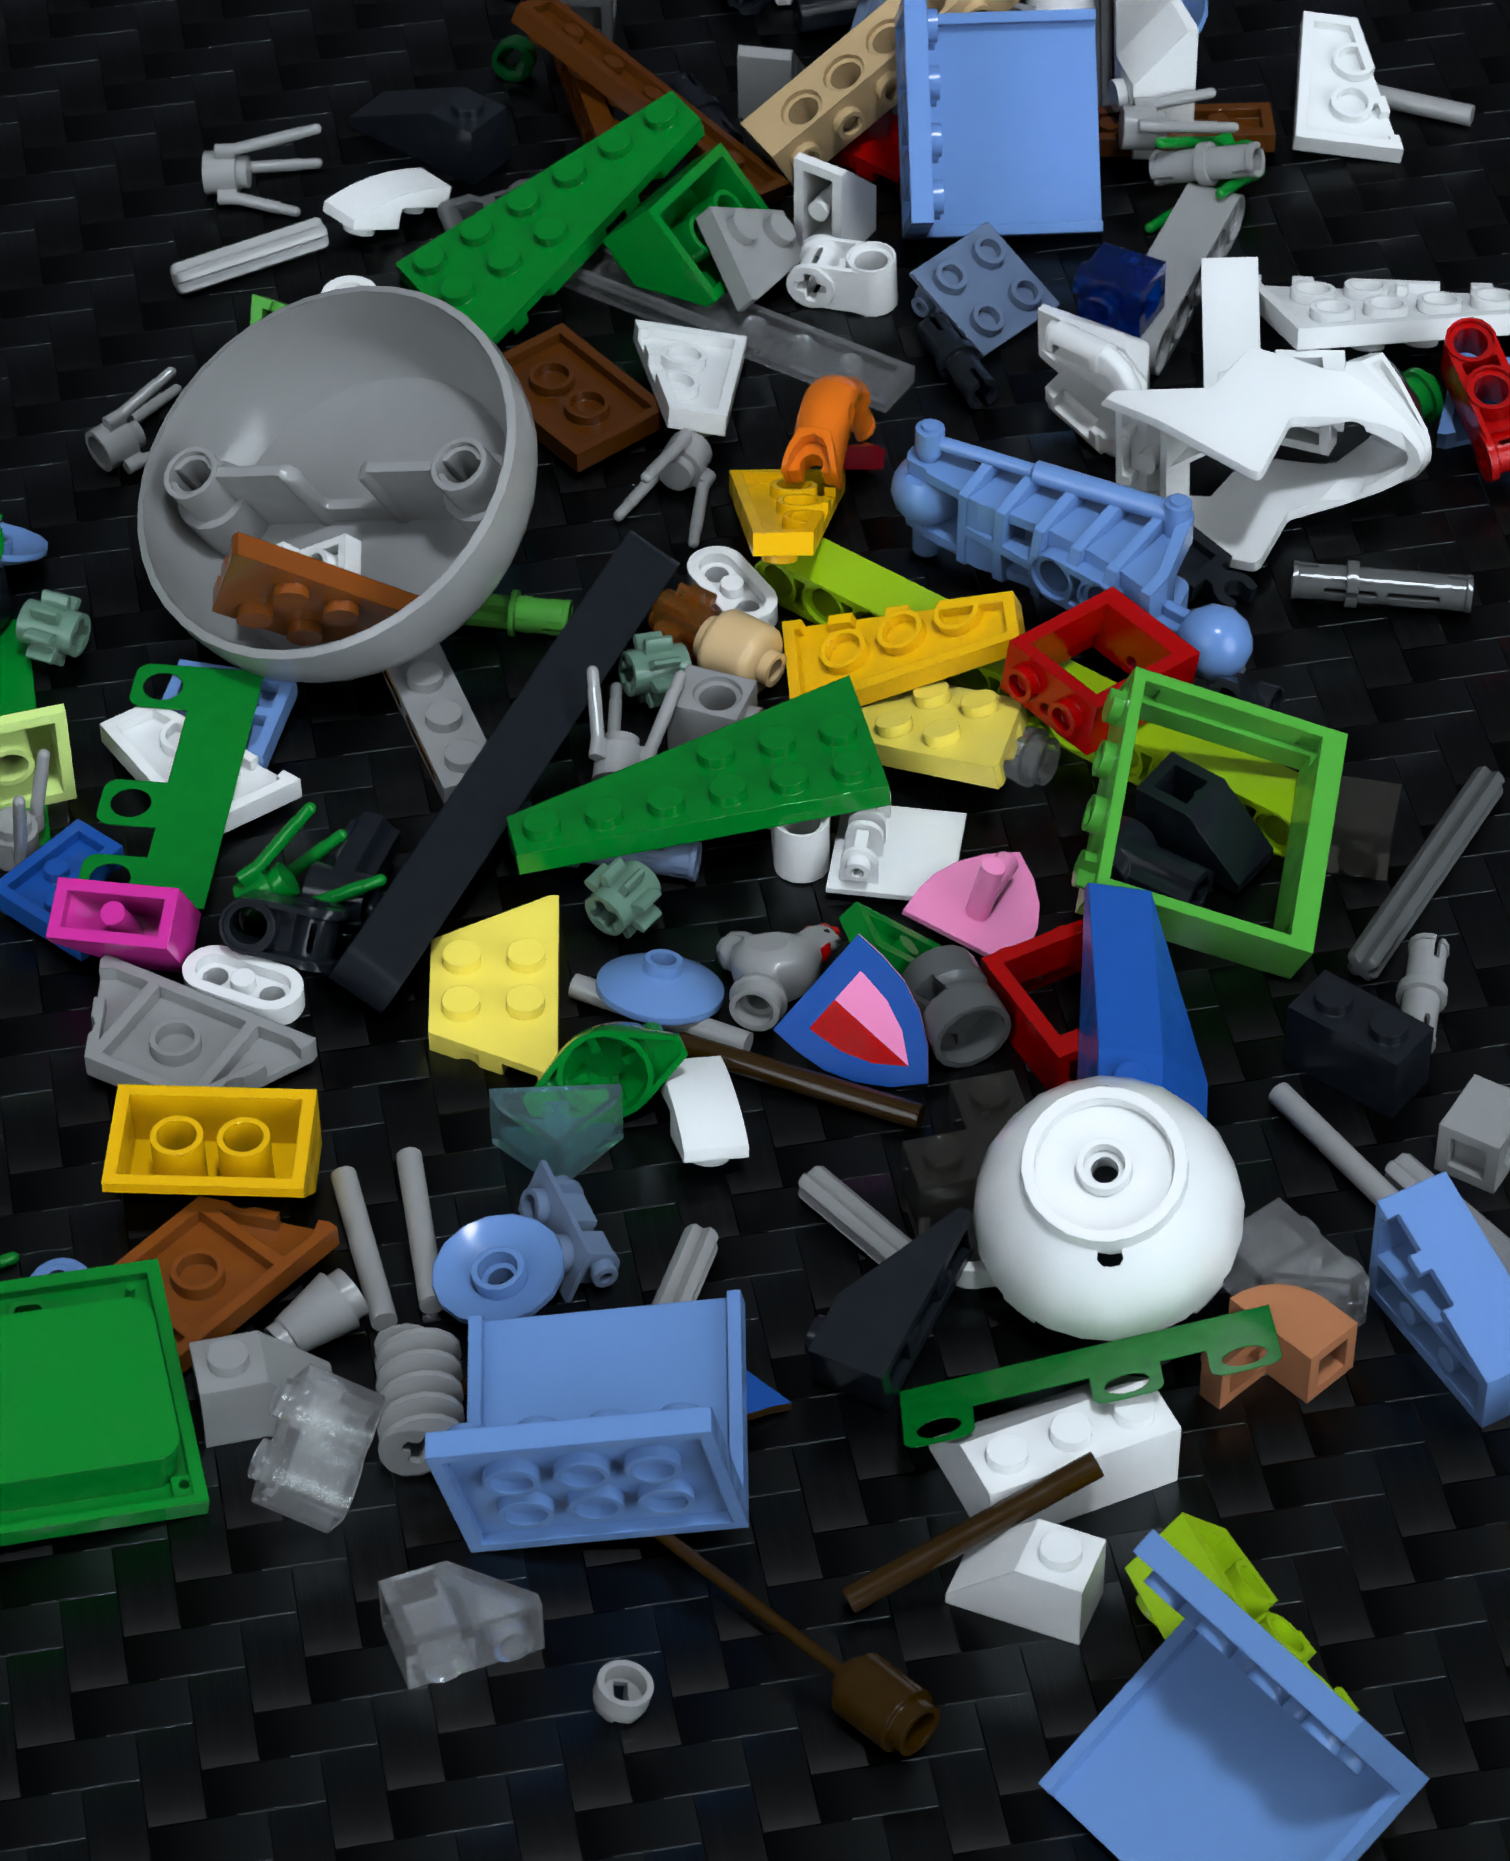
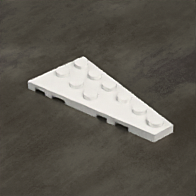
M1259 275L1260 315L1297 351L1352 347L1358 351L1377 352L1383 350L1385 344L1405 343L1417 348H1430L1437 346L1439 340H1445L1447 329L1453 322L1469 317L1482 319L1490 324L1496 332V336L1510 335V291L1494 288L1492 283L1471 282L1470 293H1451L1440 291V281L1351 278L1344 282V288H1335L1331 284L1314 281V277L1292 276V285L1289 287L1265 286L1261 283V275Z

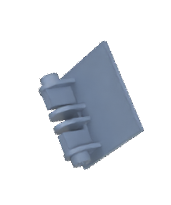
M988 221L909 274L919 286L915 292V297L911 301L914 312L922 318L927 316L934 318L933 314L943 313L959 333L976 346L982 359L1038 321V308L1042 304L1054 308L1060 306L1058 300Z

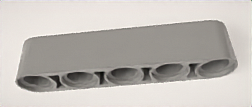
M1192 182L1188 183L1111 315L1107 327L1148 342L1150 347L1151 375L1158 376L1162 372L1202 300L1201 258H1225L1235 242L1245 211L1244 195L1232 193L1223 199H1218L1215 195L1217 188L1200 186Z

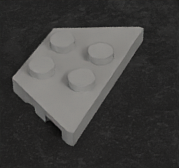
M105 954L100 959L98 996L94 997L91 1012L93 1027L92 1031L88 1033L84 1055L87 1075L118 1087V1084L261 1088L312 1063L318 1056L315 1037L108 954Z

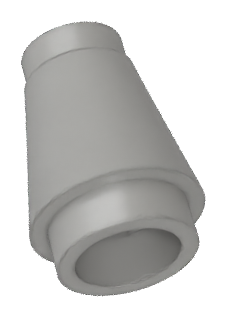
M337 1268L327 1276L320 1272L274 1319V1322L264 1328V1333L308 1352L360 1327L359 1319L369 1313V1307L360 1290L344 1271Z

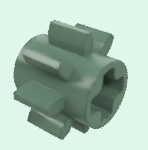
M44 589L41 601L31 598L24 603L17 618L16 637L19 642L29 644L25 655L27 658L62 667L64 666L66 655L71 657L81 655L89 640L91 620L88 614L78 611L81 603L80 598Z
M661 630L633 635L635 649L623 651L619 656L618 673L620 683L627 696L638 697L639 704L647 703L649 709L661 707L675 673L679 670L684 671L688 664L692 665L690 655L683 643H673L672 635L663 636Z
M617 857L609 865L602 863L584 881L585 885L593 892L585 900L586 913L591 922L608 935L617 936L622 933L625 938L629 939L637 930L644 933L662 915L660 909L653 904L662 895L660 882L655 873L639 861L628 860L624 863L621 857Z

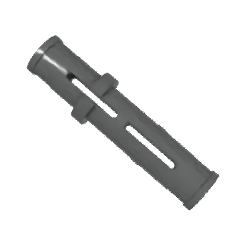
M1293 560L1290 598L1343 602V607L1356 608L1357 603L1444 609L1470 613L1474 579L1473 574H1442L1414 570L1360 566V561L1347 560L1346 565L1319 564Z

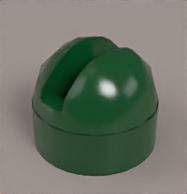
M519 34L509 35L502 39L492 55L494 71L502 79L509 82H521L527 79L537 62L535 45ZM514 48L522 51L515 66L506 61Z

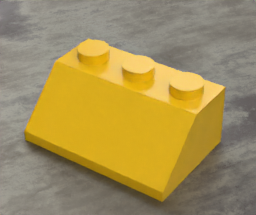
M118 1084L101 1181L102 1192L305 1198L316 1192L322 1148L317 1089Z

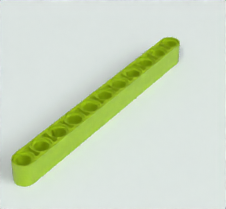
M823 537L812 556H798V560L791 564H770L761 559L754 567L776 592L778 605L817 625L826 624L829 615L852 612L856 619L884 616L885 608L909 605L911 610L915 612L935 609L940 600L947 599ZM1006 659L941 680L951 686L973 690L988 689L993 690L996 694L1011 697L1000 688ZM1070 659L1059 664L1096 694L1117 683ZM1026 709L1028 717L1026 730L1093 763L1097 750L1089 755H1085ZM1147 722L1137 728L1128 777L1129 782L1139 786L1173 752L1224 778L1273 847V854L1285 857L1299 772L1282 764Z

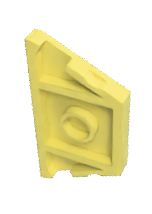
M941 680L861 708L882 766L999 789L1004 785L1006 780L1003 768L1004 761L1014 759L1018 749L1017 739L1023 735L1028 723L1026 708L1012 697L999 695L993 690L988 689L973 690L951 686Z
M559 895L543 897L431 940L428 1019L429 1050L454 1059L474 1061L480 1068L503 1075L506 1069L511 1067L537 1076V1080L541 1078L559 1052Z

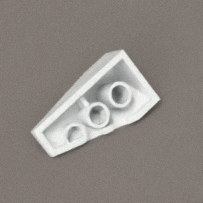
M1114 0V79H1111L1108 84L1109 100L1114 112H1120L1122 105H1133L1134 98H1156L1196 90L1199 28L1181 0ZM1195 102L1159 109L1157 112H1166L1168 120L1194 121Z

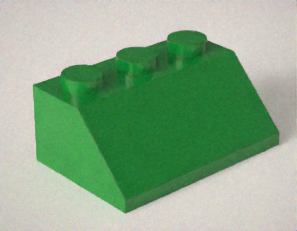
M720 142L670 176L602 241L612 253L616 264L626 272L635 286L708 307L715 303L728 289L695 218L709 206L751 209L769 208Z

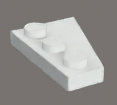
M1309 11L1303 12L1300 25L1292 150L1401 163L1404 148L1399 134L1394 135L1389 121L1390 108L1386 97L1381 96L1373 76L1375 66L1358 18Z
M635 319L633 341L667 428L679 430L686 428L689 431L700 434L702 437L711 435L725 436L745 358L747 336Z
M137 706L100 723L101 741L135 780L168 783L185 717L171 709ZM245 749L224 833L301 798V779L285 770L277 775L258 764V756Z

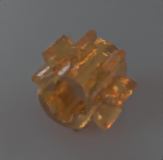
M681 582L678 585L677 591L666 589L658 596L651 608L649 626L654 631L661 630L663 636L672 635L673 643H683L692 660L694 658L692 652L693 643L699 628L710 616H718L721 613L712 608L717 599V594L694 583L688 586Z

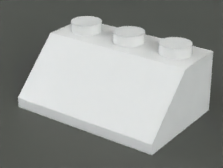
M1130 1375L1120 1376L1110 1381L1105 1386V1390L1114 1394L1135 1391L1146 1385L1149 1378ZM1090 1383L976 1422L975 1430L969 1435L931 1444L929 1449L969 1517L1091 1451L1104 1477L1015 1526L1036 1519L1058 1524L1177 1481L1181 1426L1158 1390L1110 1403H1096L1093 1401ZM950 1431V1432H948V1433H945V1434H942V1435H939V1436H936V1437H940V1436L947 1435V1434H949V1433H951V1432H953V1431Z

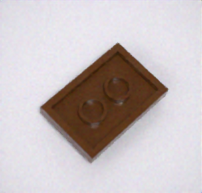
M563 323L502 353L518 377L529 401L537 440L577 473L666 427L655 396Z

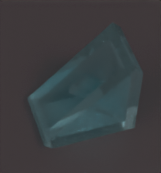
M622 1084L489 1089L492 1143L534 1173L540 1160H546L554 1177L566 1175L573 1179L624 1138Z

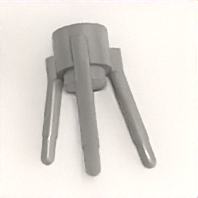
M1212 87L1156 98H1134L1133 105H1122L1120 109L1118 126L1120 150H1132V159L1150 160L1152 152L1160 150L1155 148V140L1159 137H1167V133H1236L1239 130V125L1236 122L1168 120L1166 112H1157L1159 109L1213 98L1216 95V90Z
M315 123L236 143L214 144V150L204 151L202 156V182L205 194H217L218 205H241L271 213L298 217L301 214L299 207L240 193L241 188H251L252 173L319 169L323 165L320 158H295L251 161L249 155L240 154L319 134L322 130L320 124Z
M174 367L166 368L120 408L104 416L101 424L85 433V442L95 462L104 471L111 472L122 465L128 474H132L146 465L150 451L144 453L140 451V448L146 445V436L139 423L168 404L169 401L182 392V387L179 384H174L149 400L175 377L177 371Z
M686 428L675 433L662 453L641 474V482L613 514L614 519L622 521L659 481H662L668 488L678 491L694 486L696 487L689 527L688 546L692 549L697 548L703 529L709 489L716 479V474L708 468L713 453L707 440L700 434L689 431Z
M594 665L587 668V695L591 734L588 757L594 760L592 781L657 755L686 680V673L679 670L675 673L645 746H640V739L637 735L621 731L622 685L619 682L612 683L610 687L607 733L604 734L599 670Z
M45 748L39 750L37 755L30 809L26 810L24 797L17 795L13 799V806L0 810V869L4 871H11L40 848L39 832L45 828L44 804L50 752Z

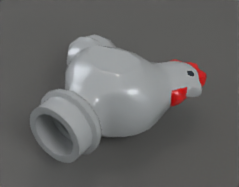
M820 923L814 926H806L804 930L794 934L780 931L752 934L747 931H732L722 937L716 946L717 958L721 967L731 971L734 983L729 993V1011L732 1018L740 1026L752 1031H765L774 1027L787 1011L788 1003L799 999L818 980L823 962L830 957L833 950L842 945L839 928L830 926L827 923Z

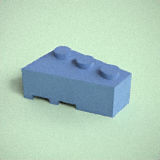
M1444 1171L1377 1201L1367 1292L1476 1423L1483 1428L1510 1416V1275L1447 1172Z

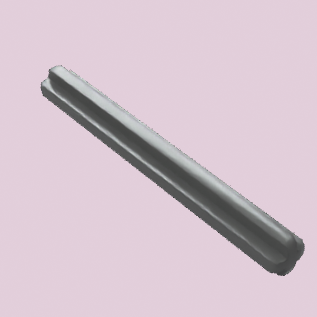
M1486 766L1476 768L1348 952L1349 962L1347 970L1352 976L1360 975L1365 981H1372L1380 975L1503 794L1502 785L1505 782V778L1499 771L1492 772Z

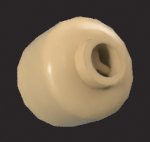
M730 609L723 611L718 616H710L701 625L694 639L692 652L694 658L697 659L696 664L698 667L756 680L757 694L764 690L766 686H774L781 678L786 666V656L782 653L783 641L780 631L771 624L739 609Z

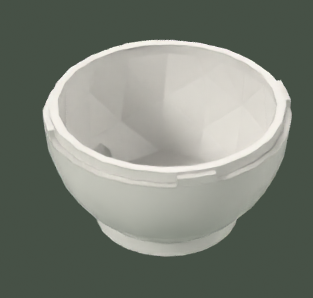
M1099 1075L1069 1081L1043 1092L1008 1120L988 1147L976 1183L973 1221L978 1251L994 1285L1003 1293L1004 1299L1019 1313L1033 1323L1038 1322L1048 1329L1080 1339L1116 1341L1162 1330L1181 1322L1193 1312L1197 1314L1223 1286V1280L1232 1269L1242 1239L1245 1202L1236 1166L1219 1132L1196 1108L1161 1086L1134 1078ZM1101 1166L1113 1167L1118 1172L1117 1177L1109 1183L1096 1181L1092 1174ZM1098 1253L1108 1255L1121 1253L1123 1260L1119 1266L1103 1267L1098 1262L1097 1257Z

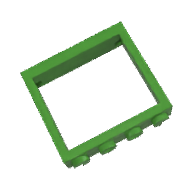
M1136 666L1119 690L1115 688L1110 689L1102 711V721L1109 723L1107 740L1104 739L1100 743L1092 765V776L1099 778L1097 794H1093L1089 799L1082 819V831L1088 832L1089 838L1087 849H1083L1079 854L1072 874V886L1079 888L1075 913L1084 915V892L1087 883L1142 889L1110 879L1140 719L1299 770L1273 929L1152 892L1166 941L1291 979L1312 956L1314 951L1348 734Z

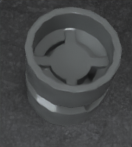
M956 945L935 947L918 956L902 973L901 976L906 981L920 1009L928 1045L936 1059L944 1066L961 1068L975 1065L998 1051L1008 1038L1012 1026L1010 1016L996 992L988 985L987 978L974 956L965 947Z

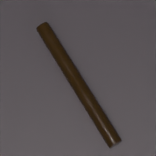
M682 1031L680 1033V1037L688 1052L686 1058L721 1056L728 1072L913 1129L918 1130L923 1122L926 1109L925 1104Z
M1090 1451L841 1589L854 1613H857L1104 1477V1474Z

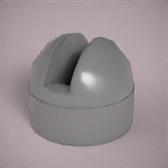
M613 1660L606 1663L600 1669L593 1687L592 1701L596 1712L611 1723L613 1721L625 1724L633 1723L647 1710L654 1691V1682L649 1672L633 1661ZM613 1685L624 1686L622 1700L614 1697Z

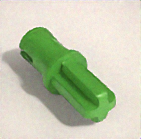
M513 589L511 595L491 594L480 609L463 625L507 629V634L510 637H515L516 632L558 636L573 614V600L521 595L520 590Z

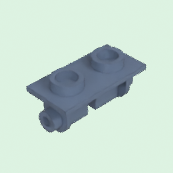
M540 1160L528 1188L521 1195L518 1210L520 1216L536 1219L554 1232L564 1252L565 1260L564 1278L558 1290L565 1302H571L580 1283H594L596 1287L600 1288L613 1284L619 1275L617 1270L620 1266V1260L612 1250L604 1232L593 1231L598 1221L584 1196L580 1183L566 1175L554 1177L547 1161Z

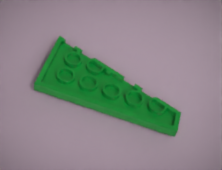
M672 90L396 262L395 265L400 278L411 290L419 291L445 301L465 314L496 345L508 332L517 335L529 322L527 312L542 296L554 295L603 243L602 240L607 236V227L620 214L629 216L640 204L638 195L653 179L665 178L705 135L701 119Z
M848 675L507 816L506 819L519 875L889 806L891 801L889 783L850 676Z

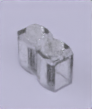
M310 1363L293 1379L287 1376L284 1377L276 1389L269 1408V1415L277 1418L272 1441L264 1438L260 1442L248 1469V1477L256 1480L251 1502L328 1534L345 1519L362 1473L364 1457L372 1442L382 1413L385 1396Z

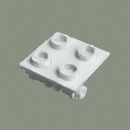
M889 805L841 814L826 884V892L910 901L916 891L933 874L959 861L967 813Z

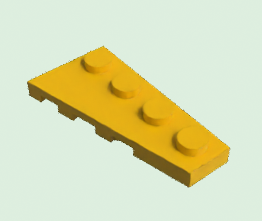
M781 469L729 470V494L752 556H762V561L770 564H791L798 560V556L814 555L845 492V470H843V489H837L833 485L826 484L821 469H808L804 475V481L797 482L794 485H789L785 482Z
M1013 591L940 600L935 609L915 612L911 610L909 605L885 608L884 616L856 619L854 614L850 612L829 615L828 622L819 625L805 626L802 619L783 621L782 631L789 697L793 699L849 675L859 704L862 707L1006 659L1009 641L1025 633L1022 605Z

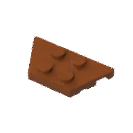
M237 532L232 536L230 556H225L221 566V575L217 577L213 588L212 611L236 619V622L243 627L252 629L263 628L286 636V639L293 644L310 646L341 640L369 629L400 611L419 595Z
M198 1196L113 1265L158 1258L183 1374L192 1366L190 1342L228 1336L340 1244L338 1227L329 1221L318 1220L315 1229L281 1223L280 1212L258 1207L238 1208L228 1201Z

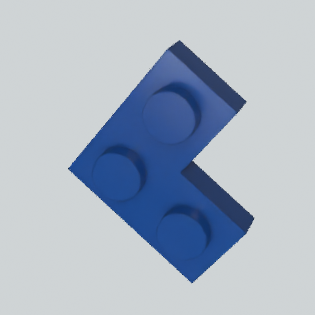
M80 819L75 820L0 878V911L48 940L46 933L58 877L78 879L82 863L88 856L93 854L124 855L123 846ZM117 864L100 866L91 873L89 880L104 881L122 866ZM53 943L81 962L90 956L89 954Z

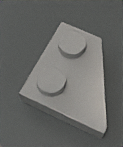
M709 206L695 218L737 311L747 309L791 271L794 266L801 262V248L796 239L795 228L783 210Z

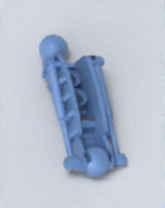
M924 419L916 424L915 445L910 448L907 458L895 470L890 489L896 509L905 517L906 525L912 527V551L916 555L932 557L937 555L941 549L956 554V561L992 573V578L1000 582L1012 580L1030 588V595L1039 600L1046 597L1065 608L1066 611L1114 586L1200 652L1195 677L1216 682L1218 678L1234 676L1244 668L1253 651V637L1248 621L1233 607L1215 603L1192 611L1188 610V583L1185 579L1176 575L1193 542L1194 511L1192 510L1191 498L1181 493L1172 494L1164 498L1038 460L1035 464L945 437V426L937 419Z

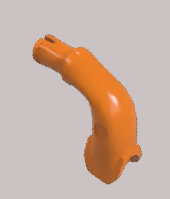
M825 375L816 379L805 391L797 415L793 438L788 444L781 465V472L787 484L794 485L797 482H803L804 475L809 468L820 466L822 467L821 472L825 483L833 485L837 489H843V466L848 441L852 440L853 433L857 442L868 440L875 430V420L869 409L870 392L866 384L857 377Z

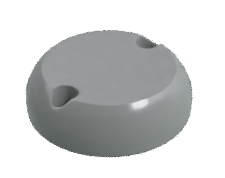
M394 286L342 288L306 297L272 312L247 327L226 343L199 369L182 390L164 418L151 446L141 479L137 505V533L142 561L152 587L164 607L194 639L230 664L263 677L279 681L306 683L348 681L383 672L418 657L457 631L480 609L497 588L511 565L527 529L534 504L538 455L535 423L524 389L497 345L469 317L445 301L419 291ZM237 532L272 544L284 541L300 550L346 533L362 541L361 575L419 595L400 611L369 629L341 640L310 646L293 644L286 639V636L263 628L252 629L243 627L236 622V619L212 611L213 588L217 577L221 575V566L225 556H230L231 539L233 534Z

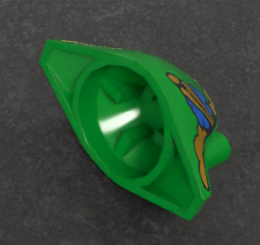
M608 1022L589 1027L574 1035L561 1048L541 1078L527 1094L522 1104L531 1121L607 1122L618 1120L644 1106L688 1056V1052L678 1033L664 1031L662 1026L656 1022H648L644 1025L634 1022Z

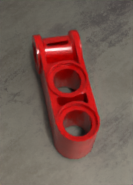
M1461 318L1453 322L1447 329L1440 363V374L1474 449L1479 470L1483 478L1488 483L1498 481L1501 473L1510 471V366L1497 339L1496 332L1490 324L1478 318ZM1460 353H1471L1477 357H1466ZM1480 400H1492L1498 404L1489 405Z

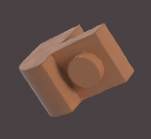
M1266 1284L1243 1290L1230 1298L1228 1314L1269 1304L1282 1358L1268 1366L1219 1376L1211 1373L1206 1351L1201 1352L1200 1361L1202 1365L1199 1395L1220 1410L1267 1373L1307 1404L1353 1367L1358 1322L1324 1297L1302 1287L1287 1284ZM1260 1346L1242 1347L1226 1354L1222 1361L1230 1366L1247 1365L1263 1358L1267 1350Z

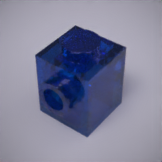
M1104 242L1089 262L1083 261L1075 274L1073 292L1078 295V316L1141 338L1165 307L1166 261Z

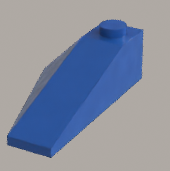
M1087 883L1084 892L1077 1080L1100 1075L1134 1078L1158 1085L1196 1108L1207 1120L1208 1082L1152 892L1142 889Z

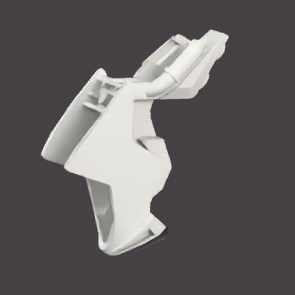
M1042 304L1038 308V356L1058 372L1045 386V398L1048 408L1100 454L1106 453L1116 458V483L1164 498L1176 493H1181L1191 498L1192 510L1194 511V526L1232 555L1231 568L1249 572L1257 571L1262 567L1286 523L1365 498L1401 482L1416 478L1431 461L1432 445L1424 422L1420 402L1401 371L1386 358L1383 352L1370 353L1347 361L1344 370H1330L1251 346L1229 370L1218 372L1217 382L1211 388L1150 389V347L1148 342L1046 304ZM1350 421L1357 422L1364 426L1366 432L1372 433L1367 440L1336 463L1317 464L1274 459L1280 445L1329 456L1337 443V430L1333 428V424ZM1207 455L1234 470L1211 496L1190 495V462Z

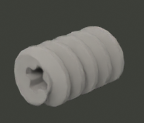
M409 1323L392 1325L378 1332L374 1342L376 1352L375 1369L377 1374L375 1386L378 1397L376 1409L379 1419L377 1423L379 1437L378 1453L380 1461L389 1471L403 1477L420 1476L431 1472L425 1460V1433L447 1431L451 1426L464 1423L465 1421L462 1405L464 1392L461 1383L463 1371L460 1362L462 1350L460 1341L453 1334L439 1328H429Z

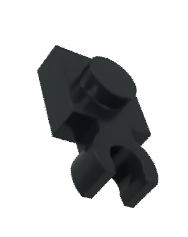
M1195 526L1193 529V542L1176 574L1188 583V601L1191 602L1202 593L1209 599V604L1215 603L1236 609L1237 602L1228 596L1235 595L1249 605L1255 596L1256 583L1244 573L1229 571L1232 555Z

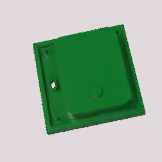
M158 1258L0 1281V1546L208 1514L210 1501Z

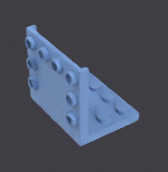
M901 0L895 15L902 240L963 238L987 221L1001 237L1101 234L1103 232L1095 35L1096 8L938 13L937 8H927V0Z
M728 1290L726 1298L485 1321L482 1315L468 1316L467 1423L453 1425L447 1431L426 1432L425 1460L471 1553L748 1528L745 1301L741 1290Z
M1152 1529L1133 1550L1140 1559L1153 1569L1143 1582L1185 1619L1038 1784L1063 1805L1120 1861H1357L1429 1781V1778Z

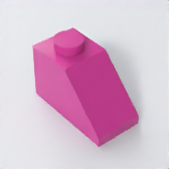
M58 877L46 938L50 942L98 958L108 954L146 970L182 973L185 959L194 952L201 912L180 888Z

